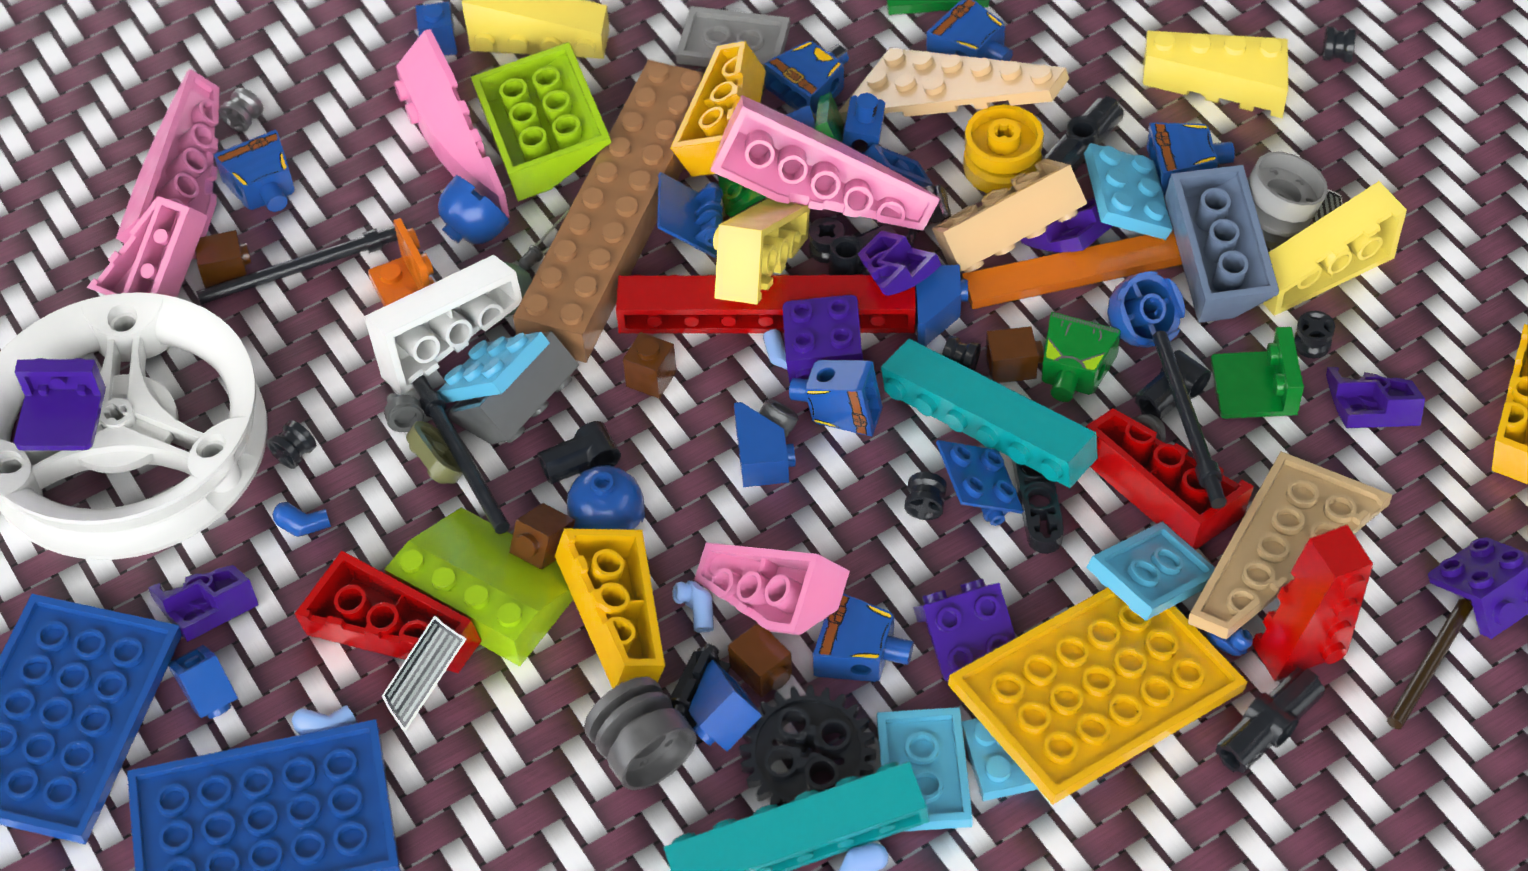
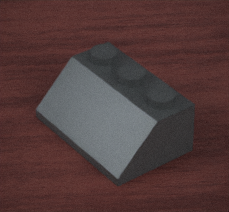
M552 331L545 332L543 335L550 344L502 394L457 401L446 414L450 421L489 444L505 441L511 443L525 431L523 425L530 417L538 416L548 407L549 402L547 399L554 392L557 393L564 389L572 381L570 375L579 364Z

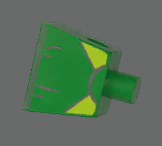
M1051 312L1043 359L1042 381L1053 385L1050 392L1052 397L1060 402H1069L1072 400L1075 391L1087 395L1095 393L1118 355L1121 330Z

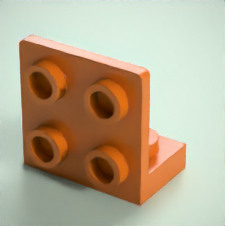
M401 218L393 220L401 257L368 270L370 280L384 307L434 283L432 277H429V275L434 274L428 255L426 253L420 255L418 251L420 244L414 229H406Z

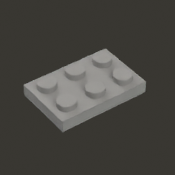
M690 6L676 52L677 64L708 67L717 46L746 41L764 67L765 62L784 53L790 30V18Z

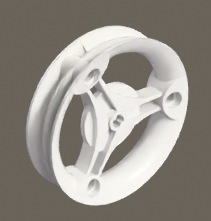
M141 292L118 293L86 299L63 307L34 322L14 337L0 351V512L7 522L21 535L47 550L82 559L113 560L138 557L174 546L206 529L222 517L246 491L262 462L267 442L268 420L265 403L256 384L254 369L248 352L238 335L228 324L209 310L190 301L173 296ZM171 346H174L206 361L219 373L224 381L230 401L229 418L212 426L204 433L181 423L178 410L170 392L156 380L146 377V359L163 353ZM99 351L105 357L100 374L106 386V391L92 448L89 450H18L15 444L10 442L12 429L16 417L22 408L25 396L14 372L17 359H75ZM121 362H130L129 374L120 375ZM172 442L174 444L189 449L190 452H187L170 444ZM150 464L172 468L190 475L179 484L154 497L112 508L88 509L72 507L45 498L42 493L43 488L56 481L86 470L101 473H121Z

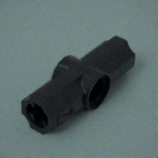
M1107 95L1104 98H1098L1082 116L1074 117L1068 122L1066 134L1043 159L1070 164L1073 172H1075L1082 163H1086L1084 152L1090 143L1099 145L1123 119L1124 110L1118 105L1117 100Z
M1297 667L1270 694L1266 692L1260 694L1247 708L1242 721L1217 744L1215 752L1220 756L1222 763L1232 772L1238 771L1244 774L1272 745L1276 748L1281 746L1294 732L1299 719L1324 696L1325 687L1321 684L1319 677L1308 668L1300 669Z

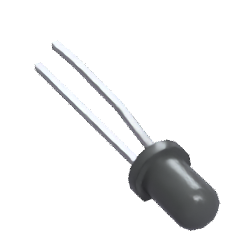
M569 210L535 245L529 247L525 255L519 260V266L524 270H529L536 262L542 260L543 254L549 248L541 251L537 246L562 221Z

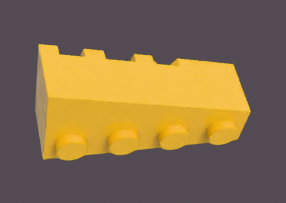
M746 41L716 47L670 147L691 177L716 174L710 171L725 128L741 96L744 95L758 103L761 102L766 70Z
M1524 324L1495 440L1492 471L1528 484V325Z
M564 529L555 558L612 689L636 677H650L658 683L665 667L643 531L626 529Z

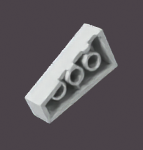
M492 255L364 316L381 377L400 395H404L413 388L412 382L423 374L427 376L432 374L439 368L438 362L455 350L459 353L468 346V341L474 334L481 329L486 332L512 312L522 301L516 271L498 257Z

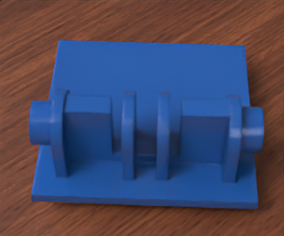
M660 172L658 176L657 228L716 258L717 250L714 249L713 238L716 229L723 221V207L720 204L723 190L717 183L711 182L706 184L700 192H697Z
M941 440L936 442L961 505L981 507L984 520L990 522L992 526L1002 524L1005 521L1004 516L1008 512L1021 514L1024 512L999 451Z

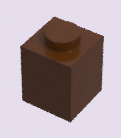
M236 230L200 237L195 249L197 266L205 288L247 275L246 265L252 264L248 244H240Z
M1032 326L987 331L985 356L991 380L997 383L1037 379L1038 364L1043 363L1044 354L1042 342L1035 341Z
M640 332L623 358L626 387L660 399L677 372L674 344Z
M545 503L540 504L516 519L509 553L542 570L556 560L555 553L563 530L573 529L575 519Z
M756 623L728 645L731 668L761 698L772 689H780L790 679L792 675L791 652L767 629Z

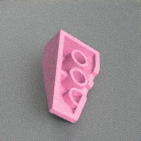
M706 543L694 580L736 607L741 613L758 622L757 624L771 632L801 635L839 609L850 571L819 554Z

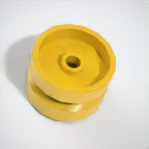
M1006 104L989 106L976 112L967 122L964 135L963 168L969 182L975 188L988 194L993 190L1013 187L1010 180L1020 173L1028 174L1037 171L1035 164L1042 160L1041 152L1044 140L1041 122L1033 113L1021 107Z

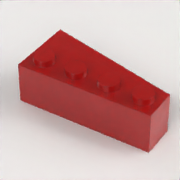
M1114 408L1086 425V428L1096 432L1098 459L1090 467L1155 524L1163 521L1193 549L1197 550L1244 517L1254 486L1241 479L1237 483L1224 476V469L1220 468L1222 474V481L1220 483L1227 503L1222 508H1212L1205 488L1200 486L1195 473L1197 464L1195 459L1188 456V449L1177 443L1174 445L1164 443L1156 438L1157 432Z
M1348 525L1309 538L1290 572L1294 579L1286 586H1283L1277 595L1281 604L1276 612L1275 610L1269 611L1264 618L1263 623L1266 627L1264 634H1255L1252 646L1274 681L1288 677L1297 667L1309 669L1324 662L1326 664H1333L1341 660L1348 653L1373 567V562Z
M342 550L294 613L303 630L309 636L406 660L433 617L436 616L449 628L466 638L446 669L458 674L481 643V639L471 619Z

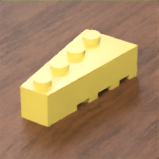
M462 0L470 51L533 55L570 42L575 57L604 59L610 31L607 5L586 0Z
M1147 31L1143 62V85L1187 95L1191 91L1201 94L1207 101L1219 103L1220 99L1240 103V109L1254 111L1255 107L1270 110V116L1283 119L1288 93V39Z
M1378 181L1268 253L1279 293L1263 302V304L1273 316L1278 315L1394 259L1407 209Z
M767 198L719 224L713 238V246L717 250L715 298L757 305L762 299V292L760 290H769L773 285L772 274H781L786 268L787 259L793 258L808 239L810 208L807 205L792 202L786 204Z

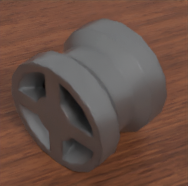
M237 88L231 95V101L224 102L220 107L219 115L232 129L245 132L252 125V119L258 118L264 108L261 100L254 93L245 88Z

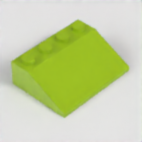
M570 42L471 76L479 103L517 201L553 189L611 143L610 136Z
M462 507L410 539L384 569L385 574L471 619L481 639L480 645L519 667L573 601V597L556 560L541 570L509 553L513 537L511 533L497 534L490 522Z

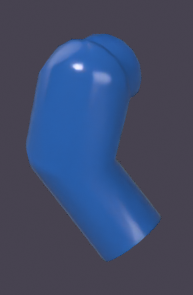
M281 502L277 504L273 511V520L276 525L296 537L331 527L326 509L305 514L292 504Z
M1239 628L1227 639L1205 631L1208 641L1214 647L1232 656H1241L1247 653V648L1253 644V637L1247 629Z

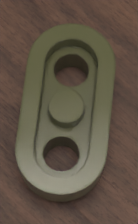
M416 421L406 435L410 450L421 459L428 469L429 476L434 481L440 484L457 483L463 473L436 427L427 422Z

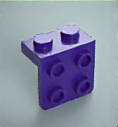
M843 295L787 301L783 304L785 355L789 383L794 377L808 379L814 363L818 360L863 361L858 300L856 296Z
M17 359L14 372L25 396L14 437L16 448L18 450H89L92 448L106 391V386L95 359Z
M1487 537L1479 538L1472 541L1469 546L1451 558L1443 560L1439 566L1428 573L1431 584L1472 601L1479 632L1490 639L1528 614L1527 552Z
M983 578L961 584L962 592L947 597L946 590L922 596L924 604L913 607L917 623L926 622L940 671L946 682H948L950 674L1016 638L999 582L985 585Z

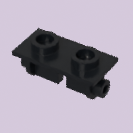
M705 644L703 648L693 651L670 696L673 709L683 715L692 729L697 723L688 710L706 666L714 660L727 673L731 668L730 663L720 660L718 656L719 649L712 644Z

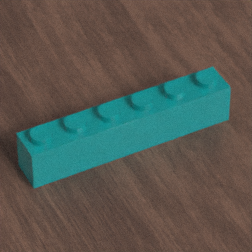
M908 339L881 366L884 391L891 398L897 401L901 400L917 408L925 416H932L942 421L956 432L967 434L978 440L983 446L993 448L1009 456L1017 464L1026 465L1040 472L1050 481H1057L1071 488L1098 459L1096 432L911 339Z
M910 761L903 764L891 762L879 767L876 773L860 779L858 776L844 778L837 782L834 788L822 792L816 790L804 792L798 795L791 803L779 807L775 804L761 807L754 812L753 816L742 820L726 819L714 825L713 830L698 835L695 833L680 835L672 841V844L664 846V850L671 871H791L843 853L852 848L929 822L926 803Z

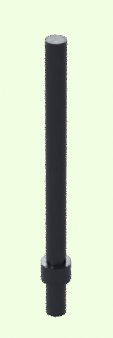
M395 226L381 231L372 229L363 232V237L198 290L196 292L200 304L230 296L368 250L369 253L381 250L383 249L382 245L398 240Z
M1157 331L1153 334L1152 338L1197 464L1195 473L1200 486L1205 488L1212 508H1222L1226 505L1227 500L1220 483L1222 481V474L1219 465L1211 458L1167 332Z
M421 375L412 384L420 397L419 401L423 412L427 417L432 418L497 534L507 532L510 524L446 414L445 402L439 392L433 391L427 378Z

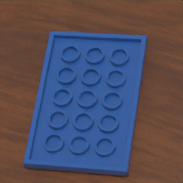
M31 594L0 655V825L86 845L182 637L180 625Z
M376 719L127 771L135 871H401L381 738Z

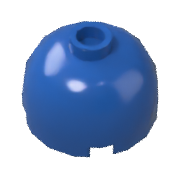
M455 175L440 195L438 202L439 216L446 224L442 231L458 244L462 239L471 244H484L493 240L509 224L508 217L489 198L476 192L472 184L462 177Z
M1148 271L1131 275L1115 287L1108 302L1107 314L1111 327L1121 330L1120 338L1128 345L1140 348L1153 347L1155 344L1152 337L1157 331L1167 332L1170 341L1178 335L1180 329L1177 328L1180 325V318L1185 317V305L1182 293L1170 278L1164 279L1162 276L1157 275L1158 272Z
M610 465L595 466L584 471L572 483L567 494V515L575 519L573 529L635 530L634 528L639 525L640 521L643 522L645 518L644 496L636 479L623 469Z

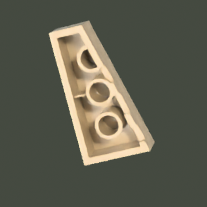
M1043 159L1035 164L1037 171L1028 174L1020 173L1012 178L1010 181L1013 187L993 190L983 196L981 200L983 205L979 208L976 205L967 206L933 227L932 231L948 265H960V272H972L983 266V260L991 255L1000 256L1013 250L1016 247L1014 243L1025 237L1031 239L1047 231L1046 226L1054 221L1063 222L1078 214L1077 209L1086 205L1087 201L1071 165Z

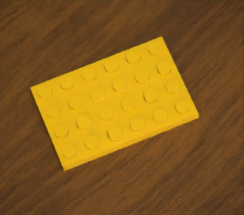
M1108 587L950 674L948 686L1052 805L1244 692L1247 684L1242 675L1197 628L1188 624V619L1175 605L1145 621L1140 615L1134 613Z

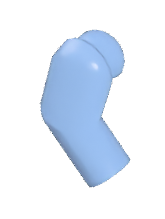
M777 329L766 331L763 335V340L770 362L787 370L785 345L781 332Z
M695 581L677 582L672 591L673 600L677 604L685 603L687 607L693 610L694 631L700 633L713 631V601L711 594Z
M347 705L329 716L308 709H300L292 717L294 730L300 735L356 723V719Z
M869 843L852 848L847 852L839 871L881 870L888 862V852L884 846L878 843Z

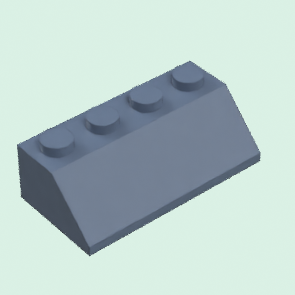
M1236 165L1171 174L1165 194V201L1198 323L1236 318L1278 295V284L1244 166Z

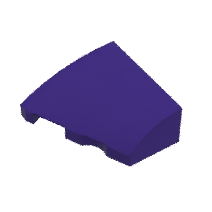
M1094 197L1086 199L1087 204L1077 209L1078 214L1073 218L1063 222L1056 220L1046 226L1047 231L1031 239L1025 237L1020 241L1029 247L1051 252L1083 251L1113 226L1101 223Z
M882 230L858 253L860 260L881 292L887 296L914 287L942 265L936 253L912 248L906 236Z
M1327 367L1326 378L1332 399L1346 428L1421 426L1425 397L1412 380L1385 378L1378 374L1364 372L1363 377L1357 380L1341 377L1339 367Z
M234 565L218 568L206 574L186 576L182 587L166 591L162 590L160 583L148 587L152 598L169 622L180 625L182 637L187 642L259 605L250 579Z

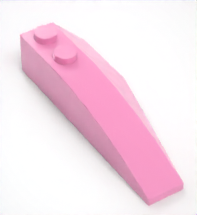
M431 29L425 30L396 66L399 81L394 82L398 98L401 102L407 101L408 104L405 105V109L412 125L418 124L425 140L453 177L458 175L475 187L474 190L489 198L509 218L506 194L490 157H486L480 134L477 128H473L465 100H460L456 90L458 88L457 81Z
M192 69L187 71L156 133L134 185L116 239L124 244L132 235L129 232L157 196L208 215L200 237L207 235L217 200V195L213 193V182L217 179L214 153L218 151L215 126L219 123L220 87ZM194 252V255H193L192 259H196V254H195V252Z
M744 95L741 96L725 128L710 171L776 202L786 204L792 202L807 205L811 209L821 211L822 209L842 212L846 216L856 218L862 216L877 219L881 223L921 231L924 230L940 200L935 194L866 155Z

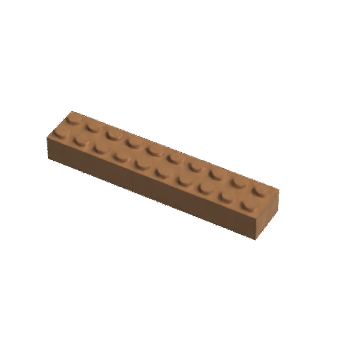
M652 60L647 61L609 133L611 143L599 152L513 316L516 335L522 332L530 334L540 331L542 333L552 331L575 360L587 363L616 305L618 276L631 275L657 222L659 173L662 172L678 180L684 168L670 147L704 76L703 72Z

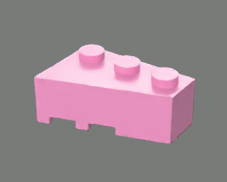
M157 196L129 232L132 235L119 252L114 251L108 259L110 264L98 279H93L87 288L105 295L141 292L178 297L208 215Z

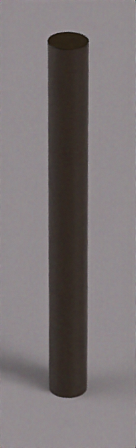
M1459 599L1395 705L1387 719V723L1392 728L1400 730L1406 723L1471 613L1473 605L1468 600Z

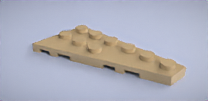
M889 48L851 96H859L863 93L873 94L877 99L886 102L884 116L887 113L902 112L905 117L957 112L959 105L974 104L975 110L985 109L989 107L990 103L1008 100L1011 106L1052 102L1069 80V76L1065 67ZM850 98L839 110L844 123H846Z
M1280 451L1191 610L1188 624L1227 639L1275 600L1281 588L1294 579L1290 572L1309 538L1344 525H1348L1353 534H1355L1390 505L1392 494Z

